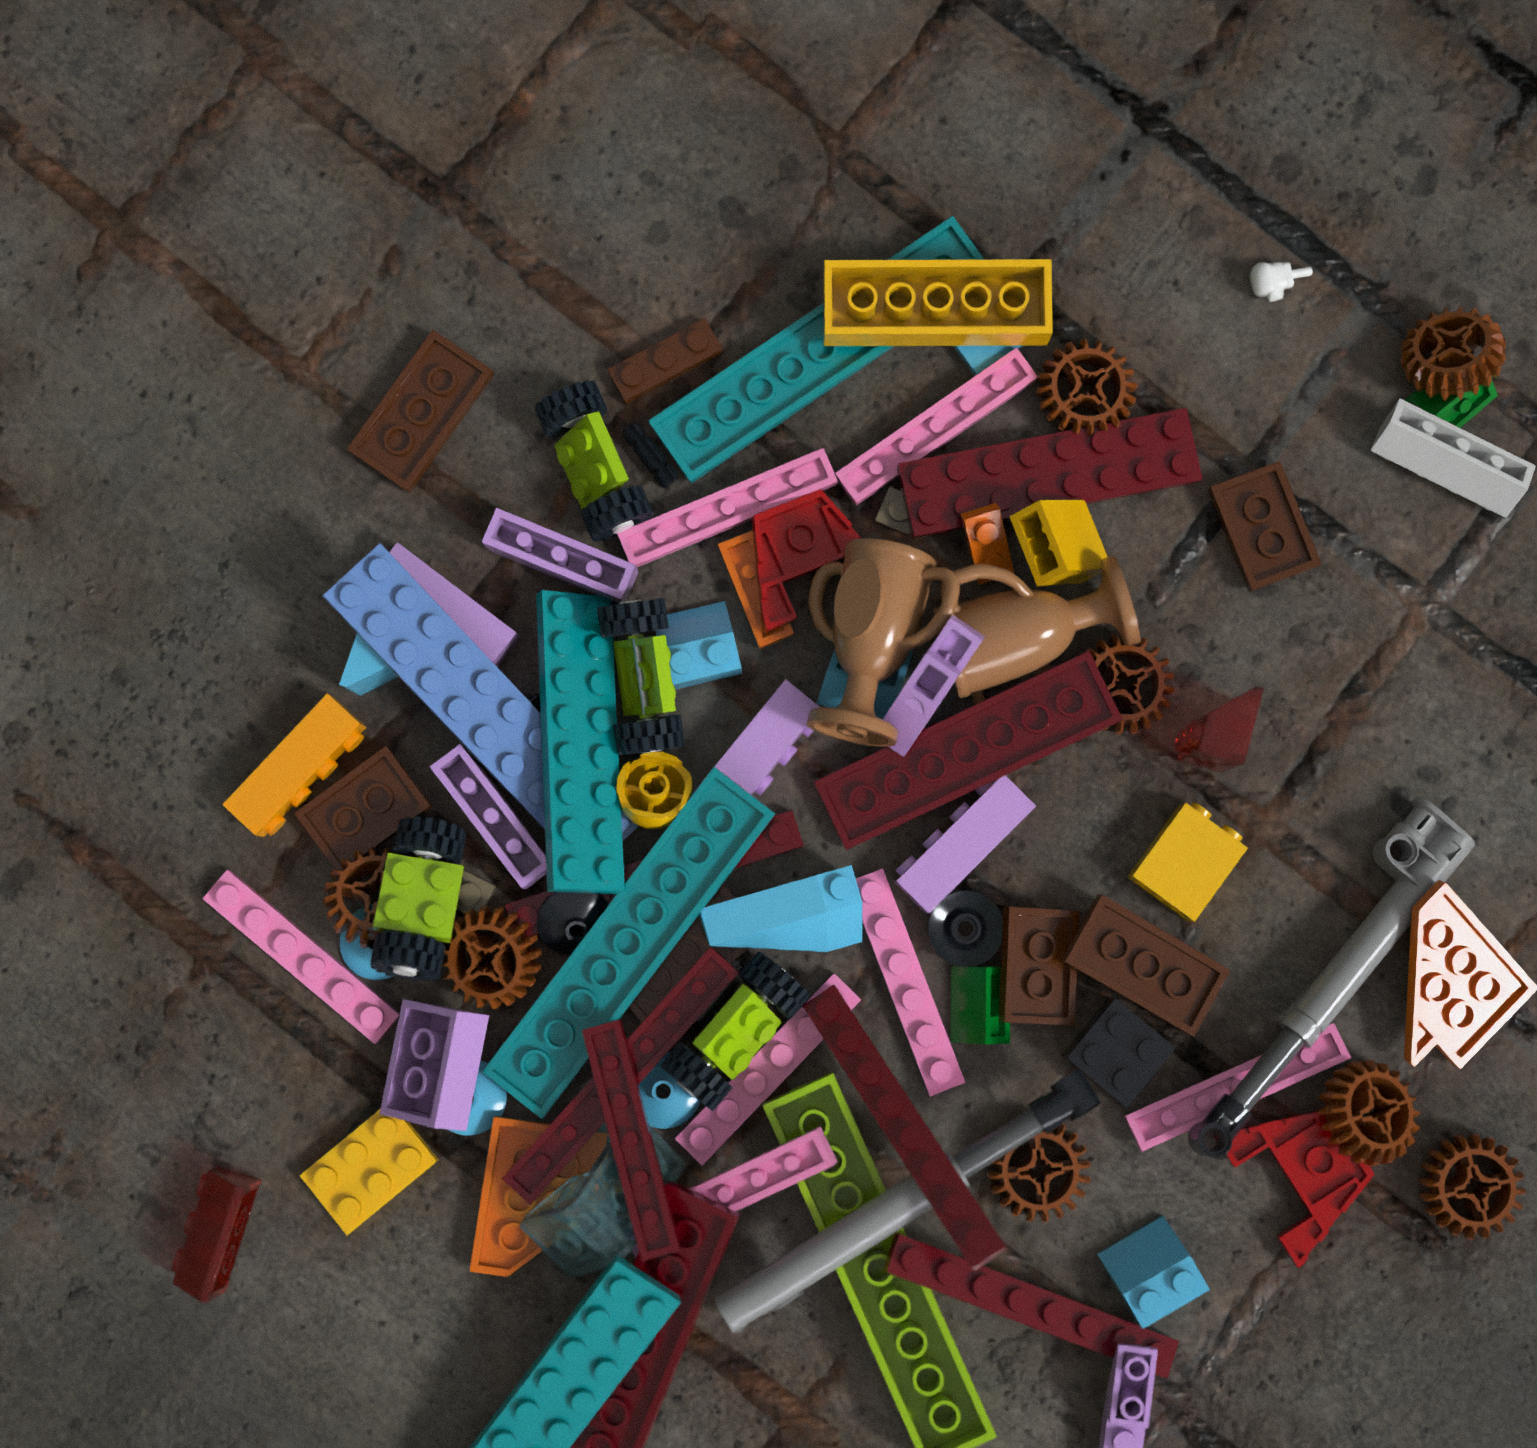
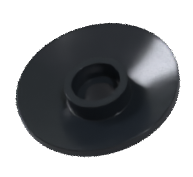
M974 891L951 893L931 912L928 922V935L931 945L942 959L953 965L961 967L980 965L992 958L1001 946L1003 917L995 903L981 893ZM963 921L970 923L972 931L968 936H962L958 932V926Z
M554 892L542 903L538 911L537 930L539 936L552 950L561 954L571 955L608 907L609 903L599 893ZM573 925L582 926L580 929L577 930L570 929V927Z

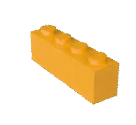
M327 693L222 805L255 836L265 837L267 834L269 836L274 835L286 822L283 816L293 806L295 808L300 807L311 796L312 791L310 788L319 778L325 780L335 771L338 766L336 760L345 750L348 753L353 751L364 738L361 733L367 727L335 697Z

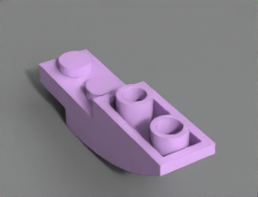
M954 615L948 620L883 718L884 721L891 723L898 729L896 744L889 747L905 757L985 638L984 635Z
M1117 1343L1107 1386L1098 1448H1143L1145 1428H1149L1157 1348Z

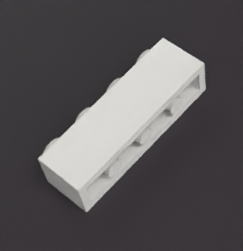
M1400 398L1380 426L1371 448L1372 452L1505 518L1527 492L1536 465Z

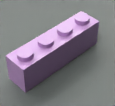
M498 508L495 509L482 540V544L491 552L598 596L608 598L618 604L619 602L627 601L639 573L635 564Z
M397 542L389 553L498 667L520 639V636Z
M785 679L714 767L718 768L751 795L756 792L761 796L774 780L769 774L776 765L780 763L782 766H785L798 749L793 745L802 734L808 738L814 731L806 725L808 715L811 709L819 708L820 706Z
M462 744L457 745L430 766L522 889L527 890L547 874L545 850L465 746Z
M1006 775L978 788L976 792L980 797L971 806L964 802L949 817L954 823L944 833L937 829L922 844L927 850L917 860L911 855L896 869L900 877L895 883L925 914H929L1036 807Z

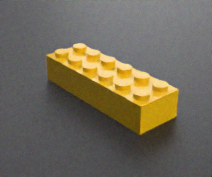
M1051 259L824 260V346H1047L1053 334Z

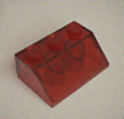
M1256 686L1188 724L1186 729H1180L1175 743V750L1180 752L1177 761L1219 773L1245 764L1264 688Z
M219 1166L210 1169L208 1174L204 1173L201 1176L196 1188V1196L200 1197L196 1211L190 1212L184 1226V1233L188 1234L184 1249L179 1248L172 1263L171 1270L176 1272L172 1284L204 1303H208L226 1292L261 1179Z

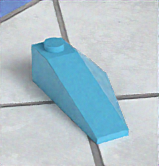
M852 865L707 906L699 914L708 946L761 948L826 953L862 942V899Z

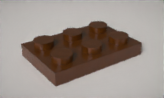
M1280 461L1213 485L1208 489L1248 592L1322 565Z
M385 746L294 814L333 868L344 871L340 864L342 858H346L353 863L355 861L353 853L356 850L360 851L363 857L367 856L371 846L376 849L396 834L400 819L404 820L405 817L414 819V816H421L432 808V805L391 749Z
M1003 907L998 1022L1075 1026L1077 969L1061 960L1079 929V911Z

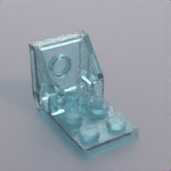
M649 1125L666 1186V1183L669 1181L675 1182L687 1163ZM611 1141L608 1142L589 1172L573 1176L526 1214L519 1225L571 1278L605 1269L615 1255L623 1259L633 1250L637 1243Z

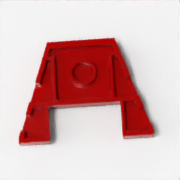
M821 489L755 514L751 519L762 629L764 633L792 623L798 618L783 586L784 583L815 572L824 564L844 560L847 542L861 539L859 534L851 527L853 524Z
M1320 1109L1244 1127L1233 1139L1232 1147L1225 1155L1234 1168L1265 1148H1268L1309 1213L1308 1216L1276 1235L1294 1266L1298 1268L1307 1261L1309 1253L1318 1242H1322L1330 1232L1328 1229L1342 1212L1345 1213L1375 1175L1371 1167L1364 1165V1162H1351L1350 1155H1339V1144L1333 1145L1328 1143L1332 1134L1330 1130L1321 1129L1324 1123L1327 1122L1325 1116L1317 1113Z

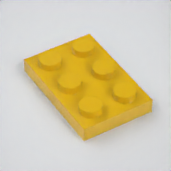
M378 1110L299 1175L346 1235L352 1233L439 1161L408 1121L379 1114L380 1110Z

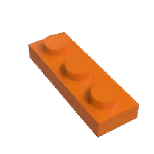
M753 531L719 543L718 548L759 649L794 636L790 623L767 633H764L762 629Z

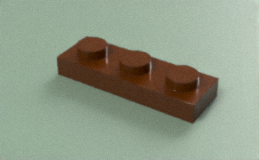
M703 318L607 370L624 403L628 404L723 353V349L706 318Z

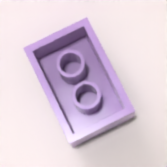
M403 999L379 1114L431 1128L467 1131L489 1015L433 1003Z

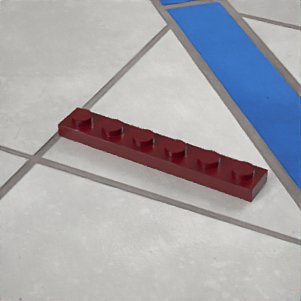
M618 1019L584 1029L582 1033L641 1261L681 1251L679 1237L622 1021Z

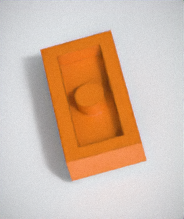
M997 503L961 513L960 516L972 565L989 564L1008 569L1014 573L1002 515ZM977 579L976 581L980 585L993 580Z

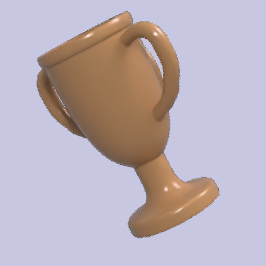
M854 539L848 541L845 546L844 563L830 562L824 564L817 570L812 579L808 598L812 620L816 629L826 639L834 643L837 660L848 675L840 704L835 708L819 707L811 709L806 725L823 735L847 742L879 747L895 746L898 729L891 723L877 718L874 712L878 683L892 676L901 667L911 649L919 647L935 638L955 612L960 593V583L953 571L937 567L935 559L922 550L882 539ZM834 575H841L835 594L834 623L832 628L827 621L823 609V596L828 580ZM937 580L942 581L945 589L940 609L927 626L918 632L931 583Z
M1113 555L1101 561V584L1097 590L1068 601L1050 591L1030 589L1014 573L997 566L974 564L953 571L960 584L977 579H990L1002 582L1014 589L957 603L953 615L985 636L954 682L959 698H966L971 694L973 705H976L986 700L983 695V690L1012 681L1034 671L1036 672L1033 677L1048 671L1050 662L1067 649L1075 632L1099 624H1109L1119 632L1125 645L1131 646L1140 643V631L1133 603L1116 557ZM942 582V584H941V597H942V598H943L944 589H945V586H944V583H943V582ZM936 607L933 609L934 616L937 614L940 607Z

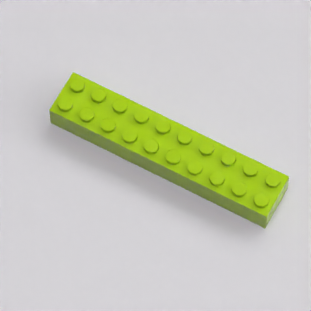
M833 1071L763 1102V1108L780 1145L820 1126L838 1161L834 1166L797 1183L819 1232L886 1191ZM903 1228L895 1232L906 1236ZM893 1233L845 1263L836 1271L915 1448L977 1447L996 1438L997 1435L931 1289L883 1272L895 1235Z

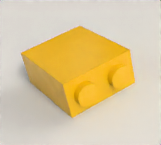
M1039 500L1009 516L1037 586L1078 584L1101 574V561L1108 556L1084 500Z
M1195 802L1191 805L1183 803L1176 808L1127 876L1128 879L1187 922H1195L1248 849V847L1240 842L1243 837L1227 825H1223L1220 828L1209 820L1212 816L1211 813Z

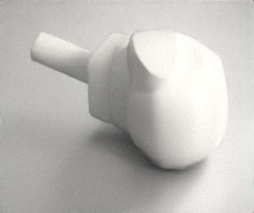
M1261 262L1253 266L1250 272V282L1254 295L1267 297L1269 302L1283 299L1284 289L1293 287V279L1312 276L1313 271L1311 267L1292 270L1289 262Z

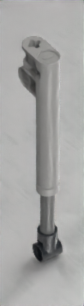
M1415 797L1411 802L1414 809L1403 822H1397L1386 837L1379 839L1373 847L1374 861L1396 882L1292 1007V1012H1288L1279 1023L1283 1029L1282 1032L1230 1095L1224 1094L1207 1116L1191 1127L1188 1141L1194 1152L1207 1157L1219 1158L1230 1151L1233 1139L1252 1117L1249 1111L1302 1046L1311 1048L1320 1037L1319 1033L1324 1032L1411 925L1412 906L1438 880L1446 882L1474 848V840L1434 804L1424 798ZM1393 842L1401 849L1399 861L1393 859L1390 853V846ZM1213 1129L1217 1134V1143L1212 1149L1208 1150L1204 1146L1203 1136L1207 1130Z
M1080 1069L1075 1070L1050 1087L1052 1091L1047 1095H1041L1028 1103L1030 1109L957 1155L952 1156L949 1151L945 1153L967 1187L970 1186L967 1178L1042 1131L1048 1134L1060 1127L1062 1122L1068 1118L1074 1121L1101 1104V1101ZM912 1175L747 1277L738 1285L717 1296L714 1299L716 1305L734 1333H740L744 1331V1327L761 1315L767 1314L770 1311H776L792 1302L804 1293V1289L933 1208Z

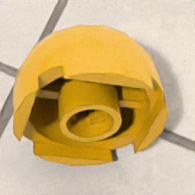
M665 752L640 754V759L634 760L631 764L629 760L623 765L617 777L616 792L624 815L634 824L646 829H663L668 827L692 796V777L690 772L688 773L687 769L683 767L681 760Z

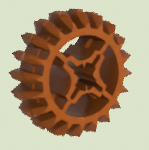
M1461 305L1457 311L1450 312L1445 306L1442 314L1436 315L1430 311L1427 321L1417 319L1415 329L1407 330L1406 340L1402 341L1401 365L1406 379L1409 383H1414L1417 392L1426 390V394H1428L1430 399L1440 393L1444 401L1447 400L1449 395L1456 394L1462 400L1465 392L1470 391L1477 395L1479 385L1490 387L1492 377H1499L1501 366L1504 365L1506 360L1504 350L1506 349V341L1503 334H1501V328L1498 323H1492L1489 314L1480 316L1477 308L1466 313ZM1478 346H1480L1482 348V351L1477 357H1475L1474 350ZM1431 349L1432 356L1428 360H1425L1424 357L1426 353Z
M1082 339L1079 343V350H1077L1070 341L1065 345V353L1055 349L1052 353L1053 360L1046 359L1042 367L1046 372L1039 373L1037 381L1044 386L1037 388L1036 396L1047 399L1040 402L1038 407L1040 411L1051 409L1046 421L1047 423H1052L1058 419L1060 421L1057 428L1058 432H1063L1066 426L1072 428L1073 433L1079 434L1080 428L1087 427V436L1094 435L1095 425H1099L1100 431H1108L1107 423L1111 422L1115 428H1118L1121 425L1119 418L1127 419L1129 417L1130 411L1127 407L1133 406L1136 402V398L1129 393L1137 389V383L1126 381L1133 376L1134 370L1132 368H1121L1127 361L1126 356H1120L1115 360L1112 357L1116 350L1114 346H1110L1107 352L1101 351V340H1097L1093 349L1089 348L1088 341ZM1075 364H1091L1100 369L1095 372H1088L1080 365L1075 366ZM1061 372L1067 376L1066 382L1071 388V392L1063 401L1057 389V380ZM1109 378L1115 389V400L1111 408L1105 402L1107 397L1102 391V386ZM1097 381L1090 396L1088 392L1086 395L1081 393L1076 397L1082 383L1085 387L1086 384L1091 386ZM1077 407H1086L1093 414L1097 412L1098 415L1084 416L1072 410Z
M1113 634L1109 640L1110 648L1103 639H1100L1096 642V648L1099 653L1091 648L1085 651H1090L1097 667L1104 661L1107 667L1105 671L1108 675L1107 688L1109 691L1120 681L1116 678L1117 676L1121 680H1130L1135 676L1139 677L1127 688L1131 691L1130 693L1126 689H1117L1110 693L1113 699L1122 701L1125 707H1130L1133 714H1120L1123 720L1114 724L1113 731L1115 735L1122 734L1124 724H1126L1130 735L1136 734L1138 731L1137 721L1144 730H1148L1152 727L1148 715L1152 719L1160 721L1163 718V714L1157 706L1168 709L1172 704L1162 696V694L1171 695L1175 692V687L1164 685V681L1175 677L1174 672L1163 673L1161 669L1170 661L1168 658H1163L1158 662L1154 658L1160 651L1158 646L1153 647L1149 652L1144 650L1148 642L1146 638H1142L1137 646H1127L1124 642L1121 645L1118 635ZM1114 656L1132 657L1142 663L1144 667L1137 670H1129L1122 664L1121 660L1117 661ZM1151 677V698L1146 707L1143 708L1140 702L1142 697L1139 693V685L1143 680Z
M372 846L368 850L369 856L363 857L361 852L356 850L353 853L355 859L353 863L346 858H342L340 864L344 871L332 869L330 876L333 881L326 882L324 885L325 892L329 894L323 898L324 907L329 908L326 912L327 920L331 922L336 921L334 931L337 934L347 930L345 936L347 942L351 943L359 936L360 947L362 948L368 946L369 940H375L377 933H382L373 930L378 902H374L371 911L369 896L373 898L372 894L377 893L379 885L381 889L387 854L391 853L388 847L384 849L382 856H377L376 850ZM373 874L372 878L366 882H355L365 875ZM344 899L351 900L353 905L364 909L363 921L353 916L344 905Z
M482 906L478 913L474 909H470L465 912V918L459 916L454 920L450 943L443 942V945H445L444 954L447 956L443 957L442 966L449 968V971L443 974V980H454L456 984L452 986L451 992L456 993L460 989L465 992L463 1002H469L475 997L477 1008L484 1007L487 1001L492 1009H497L501 1006L502 1002L506 1006H510L515 1002V996L523 998L527 994L526 987H532L535 984L536 978L533 973H537L541 969V964L533 959L538 958L542 950L531 948V944L537 940L538 935L531 934L527 936L524 931L528 929L529 922L525 921L518 926L515 923L517 912H512L504 918L503 907H497L492 913L489 906ZM478 930L494 931L503 936V938L494 940L485 933L481 935ZM465 943L468 945L466 950L471 955L470 967H468L465 959ZM511 946L514 950L516 957L515 971L512 969L514 965L511 963L508 956L509 949L511 948ZM499 948L500 951L494 955L492 962H488L482 967L481 963L486 959L488 953H492ZM487 975L495 982L499 980L502 984H490L480 980L478 976Z
M1374 1060L1354 1061L1347 1063L1343 1068L1335 1070L1332 1073L1333 1078L1323 1083L1328 1092H1324L1318 1097L1325 1103V1107L1321 1108L1317 1113L1325 1116L1327 1122L1324 1123L1321 1129L1330 1130L1332 1134L1328 1143L1333 1145L1339 1144L1338 1154L1343 1156L1350 1155L1351 1162H1364V1165L1368 1166L1379 1165V1163L1388 1164L1393 1162L1395 1158L1406 1154V1147L1415 1143L1411 1133H1416L1420 1129L1413 1121V1118L1417 1117L1421 1112L1413 1109L1412 1103L1418 1097L1408 1095L1407 1089L1410 1083L1405 1081L1399 1082L1400 1071H1389L1387 1063L1383 1064L1380 1062L1375 1064ZM1370 1109H1376L1375 1112L1369 1113L1368 1116L1363 1117V1114L1370 1112Z
M1062 1123L1060 1127L1048 1134L1042 1131L1029 1139L1028 1155L1023 1162L1008 1167L1010 1157L1015 1151L1014 1149L991 1163L992 1165H998V1169L987 1171L986 1176L988 1179H999L1000 1182L992 1185L990 1190L993 1194L1005 1191V1194L999 1200V1204L1002 1207L1008 1206L1014 1201L1011 1208L1013 1216L1017 1217L1023 1208H1026L1025 1219L1028 1222H1032L1035 1218V1212L1039 1211L1040 1219L1045 1223L1049 1221V1209H1052L1056 1217L1060 1219L1064 1216L1060 1208L1061 1204L1065 1203L1071 1210L1076 1208V1204L1069 1199L1073 1193L1078 1197L1084 1198L1086 1193L1076 1186L1078 1182L1089 1183L1090 1177L1079 1173V1169H1087L1091 1166V1163L1086 1159H1077L1087 1149L1084 1145H1077L1072 1148V1145L1078 1138L1075 1132L1069 1133L1064 1138L1062 1137L1066 1130L1065 1124ZM1040 1138H1047L1057 1142L1064 1150L1067 1160L1047 1159L1044 1148L1041 1146ZM1037 1157L1041 1159L1040 1162L1044 1166L1048 1165L1051 1167L1041 1172L1040 1182L1036 1180V1176L1033 1173L1029 1174L1026 1172L1030 1168L1035 1167ZM1064 1172H1068L1063 1187L1055 1195L1048 1198L1051 1179L1055 1176L1063 1175ZM1009 1179L1030 1180L1033 1191L1036 1194V1200L1026 1199L1018 1195L1013 1190Z
M1470 1133L1467 1140L1463 1135L1455 1134L1453 1139L1454 1146L1448 1140L1443 1139L1440 1141L1443 1153L1431 1149L1429 1155L1435 1160L1434 1163L1423 1162L1421 1164V1168L1429 1172L1428 1178H1418L1419 1184L1428 1187L1427 1191L1419 1194L1420 1199L1432 1201L1426 1207V1213L1431 1216L1438 1215L1435 1221L1437 1226L1441 1228L1448 1226V1232L1455 1236L1462 1232L1467 1239H1474L1476 1232L1484 1239L1489 1238L1490 1227L1495 1232H1504L1501 1220L1503 1219L1509 1223L1515 1222L1514 1216L1509 1211L1511 1208L1518 1210L1523 1208L1520 1202L1515 1201L1516 1194L1523 1195L1526 1193L1525 1188L1516 1186V1182L1525 1177L1523 1172L1512 1171L1519 1162L1517 1158L1512 1156L1506 1157L1508 1148L1501 1144L1495 1147V1139L1486 1136L1481 1141L1479 1134ZM1471 1155H1481L1487 1159L1493 1166L1496 1174H1481L1478 1164L1473 1163ZM1455 1163V1176L1451 1181L1445 1183L1446 1176ZM1470 1179L1480 1182L1477 1183L1476 1189L1472 1188L1474 1190L1473 1193L1463 1190L1466 1189L1467 1183L1471 1184L1469 1182ZM1498 1190L1494 1202L1488 1207L1489 1195L1493 1191ZM1447 1198H1462L1465 1206L1471 1210L1472 1216L1462 1217L1458 1215L1449 1205Z

